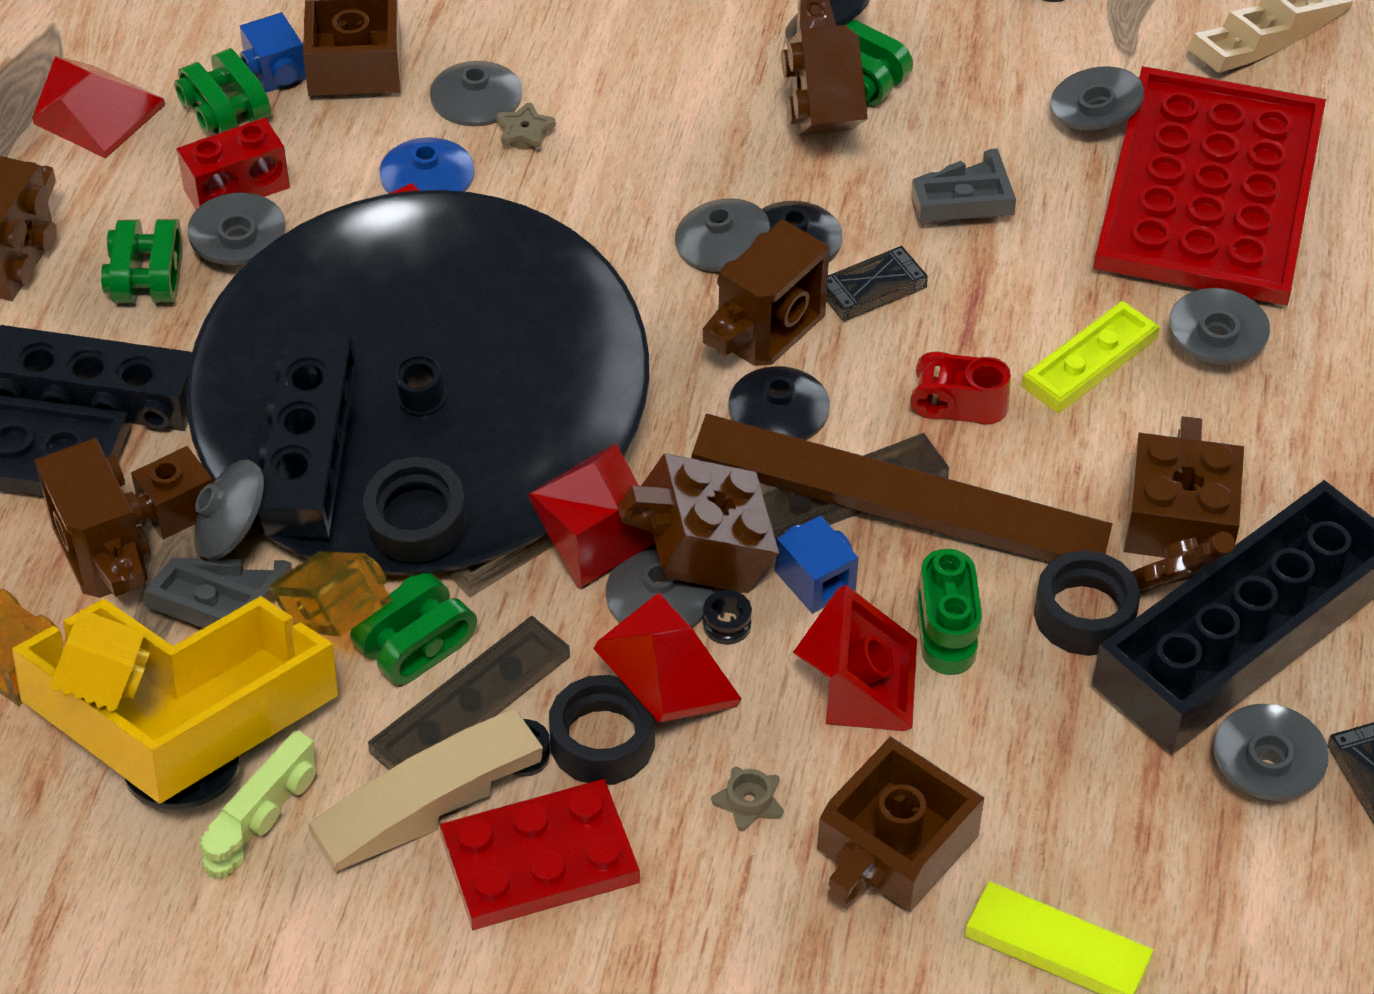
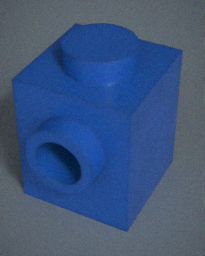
M283 12L239 25L243 51L240 52V58L258 78L266 93L306 80L303 43Z
M821 515L803 525L792 526L782 536L777 538L779 554L776 557L775 572L812 614L824 608L838 588L847 585L856 591L859 557L854 553L847 537L841 531H835Z

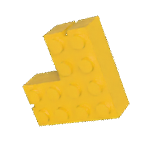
M262 596L173 646L104 598L83 609L145 632L140 648L149 651L150 654L133 700L121 697L117 709L112 712L108 711L106 705L97 708L95 701L86 704L84 698L75 700L72 693L64 696L61 689L55 692L52 691L50 683L63 651L61 631L54 625L12 648L21 701L159 804L338 696L333 643L301 622L294 625L291 615ZM79 612L63 620L66 641Z

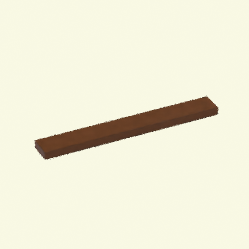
M707 413L691 455V459L754 471L757 473L759 483L1047 562L1069 552L1087 550L1106 553L1113 524Z

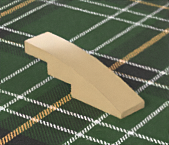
M1260 0L1259 5L1229 11L1223 27L1193 33L1187 49L1218 73L1250 64L1283 50L1314 33L1349 10L1353 0Z
M513 708L454 734L408 758L363 785L309 823V831L336 872L437 831L439 816L490 796L492 781L541 762L543 747L517 710Z

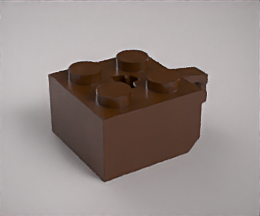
M305 0L303 58L308 96L401 92V27L398 0Z
M799 0L797 33L787 42L788 49H784L781 52L784 78L791 77L793 96H787L786 100L789 124H796L797 135L853 130L868 119L859 35L847 25L836 26L830 0Z
M0 156V299L13 301L22 286L29 283L32 279L35 266L45 251H49L55 243L57 228L55 223L52 222L48 200L55 186L56 178L53 167L47 165L40 166L34 162H24Z
M783 219L767 233L759 234L751 247L736 260L728 261L721 269L717 280L719 286L718 310L703 327V343L708 347H713L724 356L734 353L754 366L774 364L825 317L830 246Z
M1182 416L1177 437L1139 432L1130 478L1123 552L1167 558L1165 547L1170 544L1191 538H1196L1198 544L1222 531L1230 533L1236 543L1240 527L1244 446L1201 441V418Z
M94 438L35 459L52 530L82 593L98 598L113 593L116 597L130 590H137L146 586L145 581L148 580L144 558L151 556V550L141 526L136 527V524L144 522V518L135 494L133 492L125 494L121 489V486L125 485V479L115 455L105 457L97 439Z
M664 453L641 486H631L624 499L618 504L621 523L653 533L661 568L668 579L749 593L779 554L757 473L754 471Z
M890 736L829 800L819 818L817 849L839 865L829 878L830 890L828 891V897L845 909H848L869 887H872L911 912L979 836L985 797Z

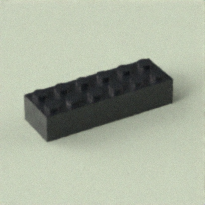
M1323 480L1237 543L1231 552L1207 565L1101 643L1092 685L1172 754L1374 599V517L1327 481Z

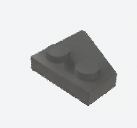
M998 148L984 151L983 162L966 168L965 163L958 161L946 166L939 172H930L912 179V198L920 222L932 221L943 223L952 219H993L997 216L1015 215L1016 197Z
M172 558L144 589L145 607L205 628L260 596L272 603L292 579V563L285 560H274V570L242 569L241 559H219L208 562L195 558Z

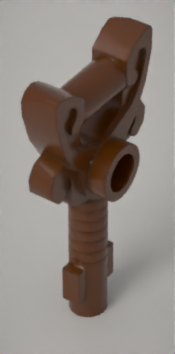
M1222 531L1198 544L1196 538L1179 541L1165 547L1167 558L1131 572L1136 577L1141 593L1153 590L1159 586L1187 580L1216 559L1231 552L1236 547L1235 540L1230 533Z

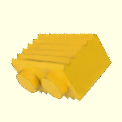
M80 609L50 683L52 691L55 692L61 689L64 696L72 693L75 700L84 698L86 704L95 701L97 708L106 705L109 712L117 709L121 697L133 700L150 654L149 651L140 648L145 632Z

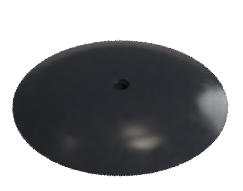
M448 190L407 191L363 199L329 210L296 226L256 254L232 278L204 319L194 343L188 366L190 370L186 385L187 419L192 441L201 464L214 482L226 468L239 460H250L260 467V442L262 438H269L271 425L268 424L267 420L268 398L270 394H277L279 385L275 378L276 354L278 351H285L288 331L350 333L357 367L329 538L266 537L298 555L332 567L362 573L417 575L457 570L488 562L517 551L547 535L548 533L527 494L613 444H617L625 458L638 432L646 406L649 387V350L645 328L638 307L627 285L612 264L591 243L571 228L544 213L499 197ZM413 456L432 458L452 469L461 480L468 512L465 534L455 548L438 559L422 563L400 562L383 554L370 538L362 504L366 485L377 471L393 461ZM294 476V477H292V478H290V479H296V478H299L300 476ZM415 490L406 492L393 499L384 510L385 521L398 529L417 530L426 528L441 519L447 511V503L443 496L433 491ZM256 515L251 527L265 536L260 517Z

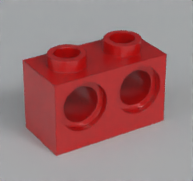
M266 118L246 123L176 148L183 189L196 210L205 202L224 194L252 193L266 197L290 188L284 145Z

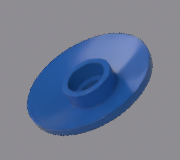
M425 137L403 142L390 150L380 165L381 184L388 194L410 183H413L420 191L448 190L465 192L470 187L474 178V164L469 153L460 145L442 138Z

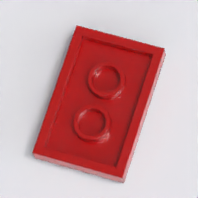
M605 778L440 824L441 838L472 931L640 883V869Z

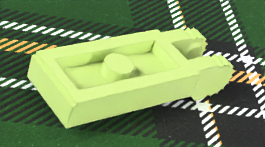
M299 730L297 732L293 731L224 806L222 812L208 826V831L203 832L204 835L200 837L201 842L199 844L203 857L202 867H204V873H208V877L212 876L214 880L216 878L222 880V878H228V875L234 874L233 870L238 869L244 863V846L256 834L262 836L272 828L280 814V807L293 793L300 795L308 788L317 770L313 739Z

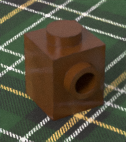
M188 446L131 472L135 496L144 518L143 525L151 523L163 540L195 525L197 517L195 503L197 497L207 484H213V479Z

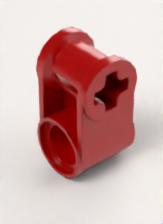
M940 351L923 354L918 359L916 374L919 382L918 386L912 391L910 404L911 408L920 416L929 419L969 421L982 425L994 424L1006 417L1009 410L1011 374L1007 364L1000 359L952 355ZM936 366L940 367L939 377L934 376ZM933 394L938 395L935 405L932 404Z

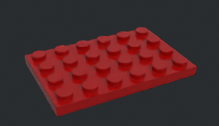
M1142 66L1139 79L1143 85L1144 99L1140 108L1128 120L1093 269L1197 289H1227L1241 293L1250 299L1288 306L1326 99Z

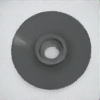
M467 61L445 69L434 79L430 89V99L434 110L441 117L452 123L463 126H486L498 122L496 120L498 113L516 111L522 99V86L518 77L511 70L500 64L489 61Z
M1110 66L1089 68L1072 74L1055 88L1050 101L1054 117L1060 123L1070 128L1079 130L1104 129L1117 125L1135 114L1143 102L1144 89L1140 79L1126 69Z
M229 193L215 197L202 204L191 216L187 230L192 248L201 257L218 264L241 265L247 264L261 250L285 234L286 224L281 209L268 198L252 193Z
M735 198L709 201L691 210L680 221L675 233L676 248L680 257L689 265L700 270L720 272L728 261L736 260L751 247L759 234L767 233L771 229L770 222L766 213L759 206L749 201Z
M1206 288L1188 293L1175 303L1169 318L1170 333L1176 344L1194 358L1213 364H1238L1256 357L1267 345L1270 335V323L1264 310L1249 297L1227 289Z
M245 459L239 460L226 468L213 484H207L200 491L195 503L197 517L194 527V545L201 557L212 561L225 557L242 541L250 529L259 510L264 490L263 472L256 463Z
M649 549L637 553L613 569L606 584V602L611 614L620 623L659 592L693 628L704 618V602L713 594V587L668 579L661 568L657 549Z
M1253 704L1232 712L1220 724L1214 740V756L1223 775L1243 792L1265 800L1284 801L1304 796L1319 785L1328 766V747L1320 730L1304 715L1280 705ZM1263 760H1269V761L1273 762L1274 764L1267 763V762H1265V761H1263Z

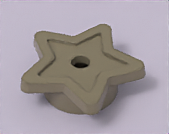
M530 102L526 103L517 112H500L496 118L505 128L501 135V143H509L511 146L522 150L541 146L544 132L556 126L555 118L538 114L534 105Z
M733 767L727 788L711 796L712 804L715 807L733 813L737 829L740 831H745L758 818L780 819L784 812L773 797L780 777L776 774L767 776L755 769L742 770L739 767ZM752 795L755 799L753 801H746L744 797Z

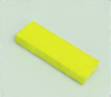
M1122 300L1023 374L1021 387L1060 414L1158 339L1160 326Z
M988 881L966 925L964 936L1099 994H1136L1154 952L1152 948L991 881Z

